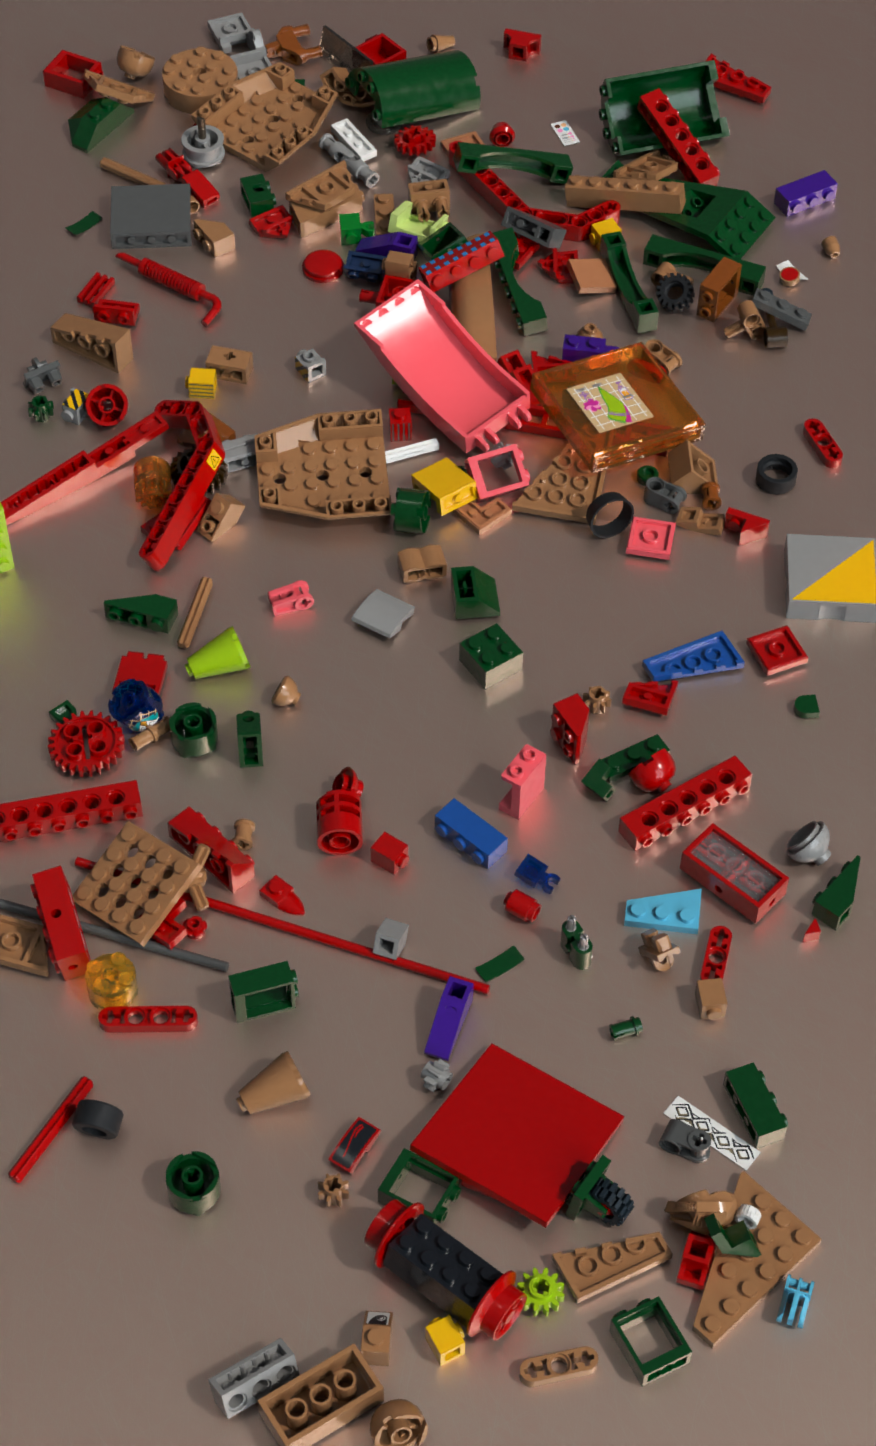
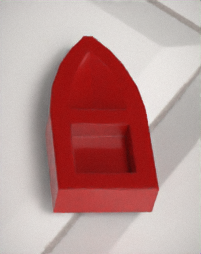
M277 875L259 890L260 896L277 909L293 915L305 914L303 903L294 893V888Z

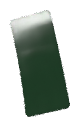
M92 211L80 221L65 228L77 235L90 229L103 218Z
M512 946L499 956L475 969L484 981L488 982L514 968L524 960V957L515 946Z

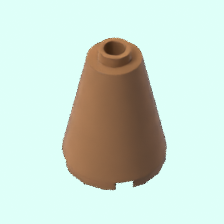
M286 1051L280 1054L238 1091L240 1097L236 1098L243 1112L248 1110L250 1114L307 1099L311 1094L289 1052Z

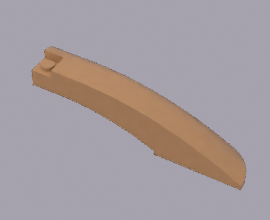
M484 233L475 234L466 239L469 242ZM489 264L450 284L449 300L451 313L487 354L497 362L493 292Z

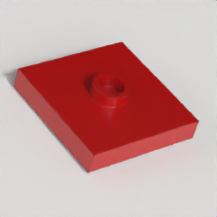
M788 625L747 638L746 644L766 676L808 663V656Z

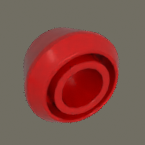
M498 122L493 126L489 139L495 146L506 147L514 141L515 132L508 123Z

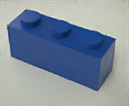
M455 798L435 814L434 829L441 837H446L458 850L470 855L477 864H482L489 869L507 852L508 838Z

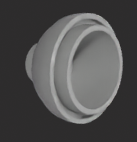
M812 821L799 829L787 844V855L794 861L801 863L814 862L817 866L823 864L831 856V852L828 849L830 835L825 823L822 821Z

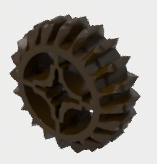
M194 446L190 450L185 448L183 452H178L177 457H173L170 466V478L174 486L177 484L196 449ZM224 460L204 496L208 492L214 494L215 490L221 489V485H225L228 476V465L224 463Z

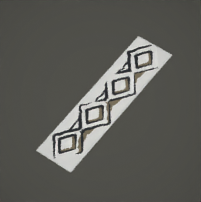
M677 1096L663 1113L671 1119L681 1120L690 1126L706 1131L711 1136L710 1146L745 1170L751 1166L761 1153L680 1096Z

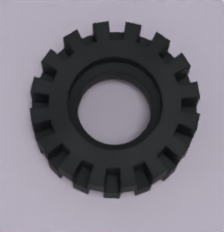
M670 273L671 277L669 278L665 275V280L660 279V286L657 285L656 287L658 291L656 296L659 303L668 312H671V310L673 313H677V310L683 312V308L686 307L688 309L690 307L689 302L693 303L694 301L692 297H695L691 281L685 275L681 276V273H677L676 276L674 273ZM678 286L683 289V293L678 299H670L668 297V292L672 287Z

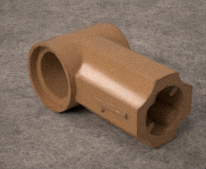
M663 262L652 273L650 277L651 282L656 287L657 285L660 286L659 281L660 279L664 281L665 275L669 278L671 277L670 273H674L676 276L679 272L676 271L671 263ZM686 276L687 279L691 281V284L693 286L694 279ZM672 287V289L683 293L681 287Z

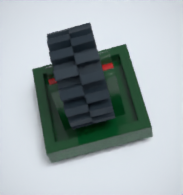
M604 1155L601 1156L598 1162L593 1160L589 1164L581 1181L578 1180L570 1192L571 1195L566 1201L569 1207L565 1215L573 1221L582 1209H585L594 1214L596 1218H601L604 1223L609 1222L612 1226H620L634 1208V1202L630 1199L631 1196L624 1193L626 1190L619 1188L617 1183H613L605 1176L611 1160Z

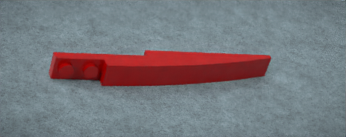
M155 411L87 454L84 450L3 500L1 504L4 509L6 525H10L45 508L128 462L136 456L134 452L136 449L168 430V423Z

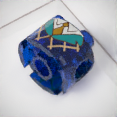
M128 679L121 682L112 692L114 695L112 701L109 699L108 702L109 713L112 717L136 734L146 730V727L149 725L153 726L164 716L161 697L141 680Z

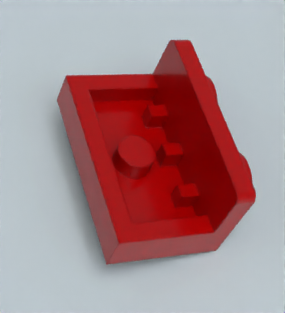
M99 299L98 304L93 305L94 320L104 323L135 326L140 311V304Z

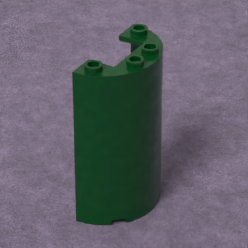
M459 50L354 68L348 77L345 78V85L354 96L358 95L359 85H362L375 100L372 118L381 128L480 109V86H476L474 78L477 76L476 70L468 56Z
M715 60L605 79L599 87L601 95L599 118L603 121L604 125L602 130L605 140H608L612 153L622 156L664 148L637 109L640 96L660 88L663 94L667 95L672 107L678 111L679 117L688 125L689 131L699 142L730 136L727 118H720L713 85L718 80Z

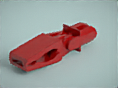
M169 148L155 156L156 161L167 171L168 178L172 177L174 180L182 182V184H190L191 196L195 197L202 208L219 201V192L198 169L192 171L190 164L184 160V155L178 156Z

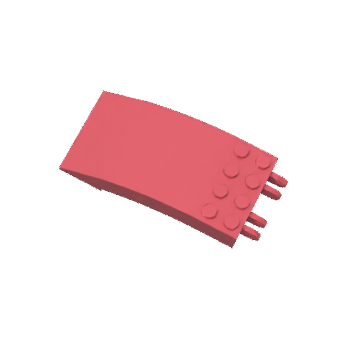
M419 279L354 322L357 331L397 385L421 412L466 454L476 446L484 452L490 450L486 439L492 442V444L497 445L500 440L496 432L508 423L516 429L522 427L518 416L526 422L532 419L528 411L530 408V392L487 354L447 308L446 303Z

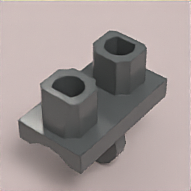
M35 357L31 360L32 366L27 367L28 372L23 375L24 387L30 388L34 394L44 390L43 381L49 380L53 387L62 383L58 360L48 364L46 360L40 362Z

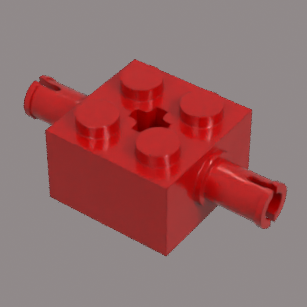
M385 275L379 292L361 289L359 302L375 304L376 308L416 280Z

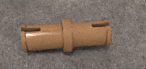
M164 717L161 721L147 726L146 730L129 738L130 747L137 752L147 744L157 742L159 737L170 731V717Z

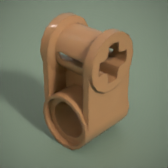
M651 339L646 342L643 359L663 366L667 373L666 377L671 374L672 370L682 366L683 363L680 355L665 346L661 341Z

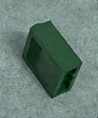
M449 222L418 243L417 246L429 262L447 253L448 249L451 248L453 250L467 243L468 240L464 234Z
M288 961L228 976L231 1004L237 1023L296 1008L295 998L299 997L296 985L298 984L295 969L290 970Z
M404 1148L378 1188V1202L386 1205L390 1201L397 1199L407 1207L413 1205V1203L395 1195L411 1170L447 1189L434 1211L430 1213L424 1210L423 1214L436 1225L438 1222L442 1224L447 1217L449 1204L451 1201L456 1202L462 1188L459 1187L460 1179Z
M659 1296L652 1300L650 1298L644 1299L635 1308L629 1311H619L611 1319L609 1331L642 1387L690 1363L692 1350ZM655 1317L674 1349L642 1364L623 1331Z

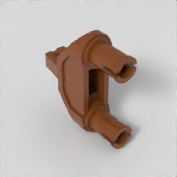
M308 24L296 27L290 25L283 26L276 35V41L265 45L268 58L281 57L283 61L293 65H302L307 63V60L322 58L323 54L320 45L304 49L298 42L297 38L310 36Z

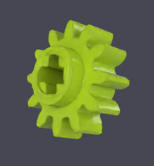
M533 1268L532 1276L523 1273V1282L517 1283V1288L527 1295L523 1310L527 1311L533 1308L534 1317L538 1315L539 1310H542L546 1317L549 1315V1308L558 1311V1302H564L565 1296L562 1292L564 1290V1283H557L558 1273L548 1276V1268H544L542 1274H539L536 1268ZM538 1290L544 1291L543 1294H539Z

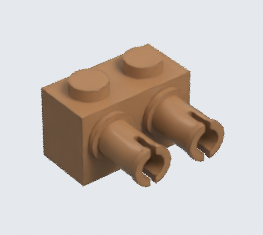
M447 179L408 183V201L413 202L411 214H417L419 221L423 222V217L425 222L430 219L429 212L435 211L439 219L442 217V214L450 216V189Z

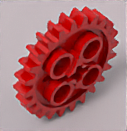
M93 710L88 715L81 711L78 717L71 713L72 719L69 720L63 717L64 724L56 723L57 730L51 729V737H48V751L51 761L55 762L56 767L61 766L63 773L69 769L70 776L79 772V776L82 778L84 773L88 772L89 777H92L94 771L101 775L102 768L109 771L110 763L117 765L116 758H122L121 751L125 750L122 728L118 727L116 720L111 722L110 715L103 719L102 712L94 716ZM84 728L87 729L90 759H86L82 732Z

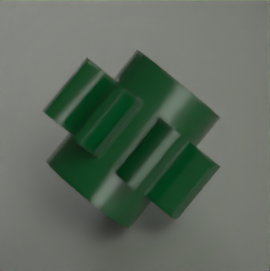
M36 396L32 399V402H28L29 417L34 416L35 421L44 422L54 415L53 401H48L46 396Z

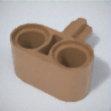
M751 300L741 302L737 307L740 320L724 328L723 331L726 337L731 338L746 330L754 340L763 338L766 325L754 302Z

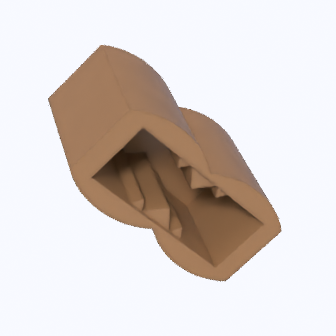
M427 545L420 549L406 548L398 552L397 564L404 583H415L424 579H438L447 574V564L440 545Z

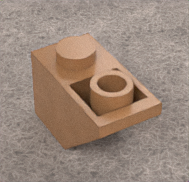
M202 219L193 220V235L195 239L199 240L205 250L210 252L214 258L235 250L234 233L225 223Z
M215 493L196 531L211 542H214L236 525L245 505L231 495Z

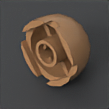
M120 46L117 53V65L120 70L125 72V77L133 80L136 77H144L151 72L154 66V57L135 51V49Z
M395 1399L382 1404L375 1410L371 1417L370 1434L375 1446H413L416 1443L417 1446H420L428 1434V1425L418 1406L405 1399Z

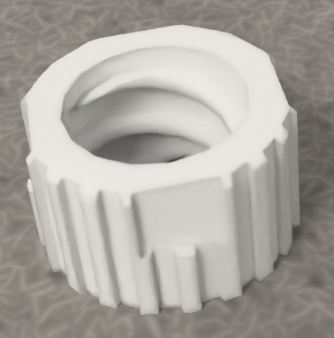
M742 1204L734 1218L737 1223L744 1220L749 1229H755L761 1218V1213L752 1205Z

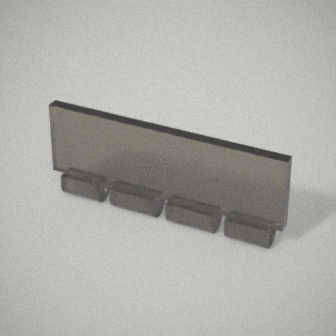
M323 26L320 47H322V54L337 67L346 68L348 73L354 68L373 65L374 61L328 26Z

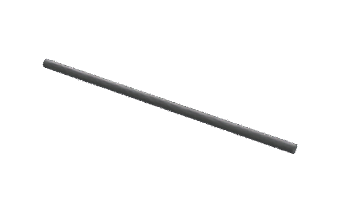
M0 899V909L40 920L36 908ZM80 921L82 931L85 933L227 972L229 968V962L176 947L170 950L162 944L151 940L142 947L118 931Z

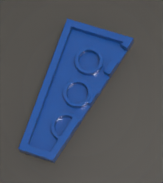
M719 631L643 660L642 667L652 681H664L744 668L745 662L725 633Z

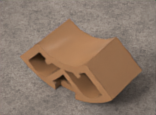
M390 250L387 258H383L382 270H385V275L417 279V261H414V254Z

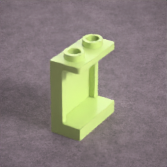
M405 200L390 214L388 232H403L418 236V242H421L449 223V215L444 214L437 222L430 219L425 222V218L421 222L418 220L417 215L411 214L413 202Z

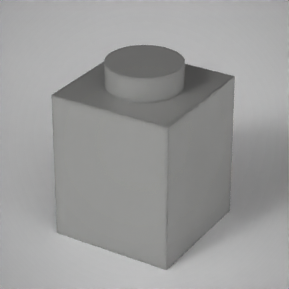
M385 918L376 932L373 953L397 960L406 945L409 925Z

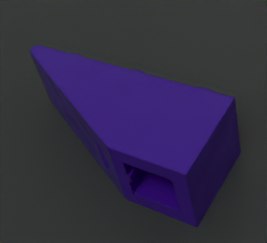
M394 232L361 238L355 251L388 256L391 250L414 254L415 260L418 254V236Z
M449 977L439 1002L424 1054L445 1061L449 1060L473 1001L474 983Z

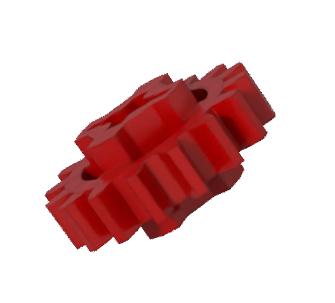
M411 125V128L404 127V131L398 130V134H395V148H397L398 152L402 151L403 155L409 153V156H419V153L427 154L426 151H432V147L436 146V135L433 134V130H428V127L421 128V125Z

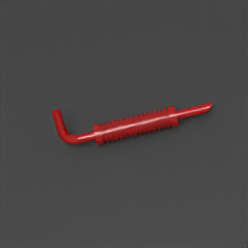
M123 252L115 255L116 258L137 267L140 275L196 301L202 298L210 301L213 306L201 321L203 326L207 327L216 315L219 314L221 301L215 294L205 291L206 287L204 284L149 258L139 260Z

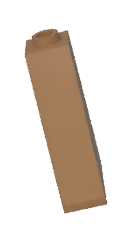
M354 183L355 194L326 211L289 201V214L293 216V222L300 238L307 237L339 222V214H351L362 211V202H365L363 191L359 190L357 184Z

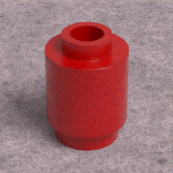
M518 889L508 892L503 902L506 905L505 911L525 922L528 920L534 922L542 905L537 903L536 899Z

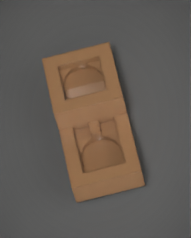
M681 507L676 525L694 532L721 535L725 523V515L703 513L702 507Z

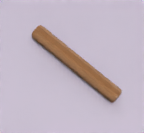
M103 157L100 160V167L139 185L166 184L109 158Z
M202 577L177 640L179 648L188 649L213 586V580L210 577Z

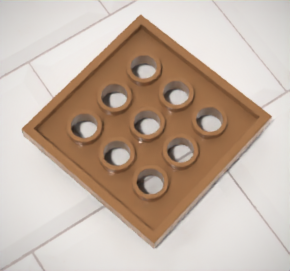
M127 821L72 896L76 905L144 947L202 869V866L160 839ZM138 848L135 856L128 857L131 849ZM150 859H155V864L152 867H145ZM123 868L120 876L113 877L116 869ZM172 869V876L168 879H163L164 873ZM140 878V884L135 888H131V883L135 879ZM108 887L107 894L99 897L100 890ZM158 889V895L153 899H149L150 892ZM122 898H126V903L122 907L116 908L117 902ZM144 909L143 915L138 919H134L136 911Z

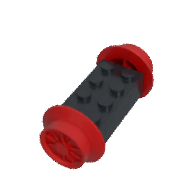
M394 1199L386 1204L370 1224L364 1239V1243L376 1252L374 1264L378 1268H388L467 1328L468 1336L474 1337L483 1332L494 1341L500 1339L514 1324L527 1300V1295L514 1286L516 1273L512 1270L504 1274L437 1226L423 1215L424 1205L420 1202L407 1207L399 1200Z

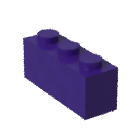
M823 170L776 188L774 204L788 217L835 199L838 183Z

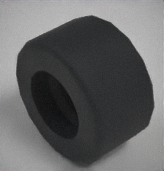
M84 1099L78 1102L72 1126L77 1131L86 1135L104 1139H115L118 1136L124 1114L122 1110L111 1104Z

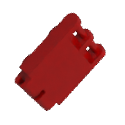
M128 651L127 656H122L112 694L117 696V687L125 686L127 684L126 681H129L127 693L133 692L135 688L129 687H134L136 682H138L135 694L127 695H133V698L144 696L152 697L153 700H159L168 667L164 655L148 653L146 659L144 653ZM119 688V694L125 693L126 688Z

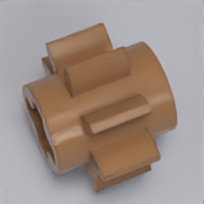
M601 686L589 687V693H583V701L593 714H604L605 708L611 707L612 699L609 698L610 691H606Z
M340 1173L331 1176L326 1174L324 1182L318 1181V1189L320 1190L318 1192V1200L324 1199L328 1208L331 1205L341 1207L343 1198L349 1199V1191L347 1190L349 1188V1181H342Z

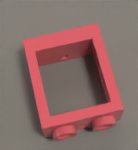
M517 444L472 456L464 461L467 474L476 481L478 496L476 502L521 490L529 486L530 475L528 470L524 469L522 463L524 456L522 450L518 449ZM511 453L519 482L487 492L478 462Z

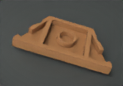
M86 69L84 71L83 78L103 97L110 98L111 96L117 98V101L123 104L152 102L155 93Z
M656 149L614 170L613 178L659 181L677 171L678 162L670 159L667 155L660 156V150Z
M346 161L339 162L285 192L286 200L326 211L354 195L355 186L353 181H351L350 172L347 170Z
M0 914V965L48 977L47 947L42 929L44 926Z

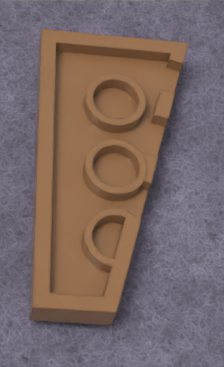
M655 1232L626 1238L623 1242L612 1244L611 1241L602 1243L601 1246L586 1249V1247L574 1249V1252L562 1254V1252L553 1253L552 1260L578 1304L672 1259L673 1253L661 1233Z

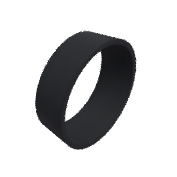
M607 492L598 496L589 505L586 512V520L595 536L610 538L618 535L628 527L633 519L634 508L620 493ZM623 501L622 511L616 519L606 525H593V520L600 509L611 502Z

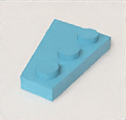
M702 888L627 900L624 926L698 934Z

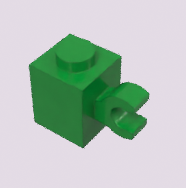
M359 213L339 214L341 245L359 244L361 234L366 237L375 236L374 222L360 223Z

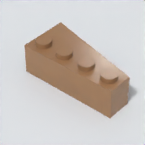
M67 313L50 327L53 343L118 374L134 359L131 333L128 328Z

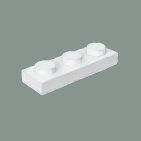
M347 118L331 124V132L361 160L366 161L377 156V150Z

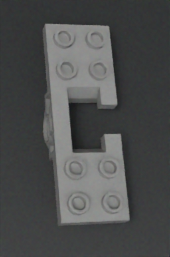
M242 12L207 21L210 32L220 50L225 54L232 52L231 45L247 43L251 51L230 55V58L233 59L237 66L238 80L272 65L267 57L260 30L251 28Z

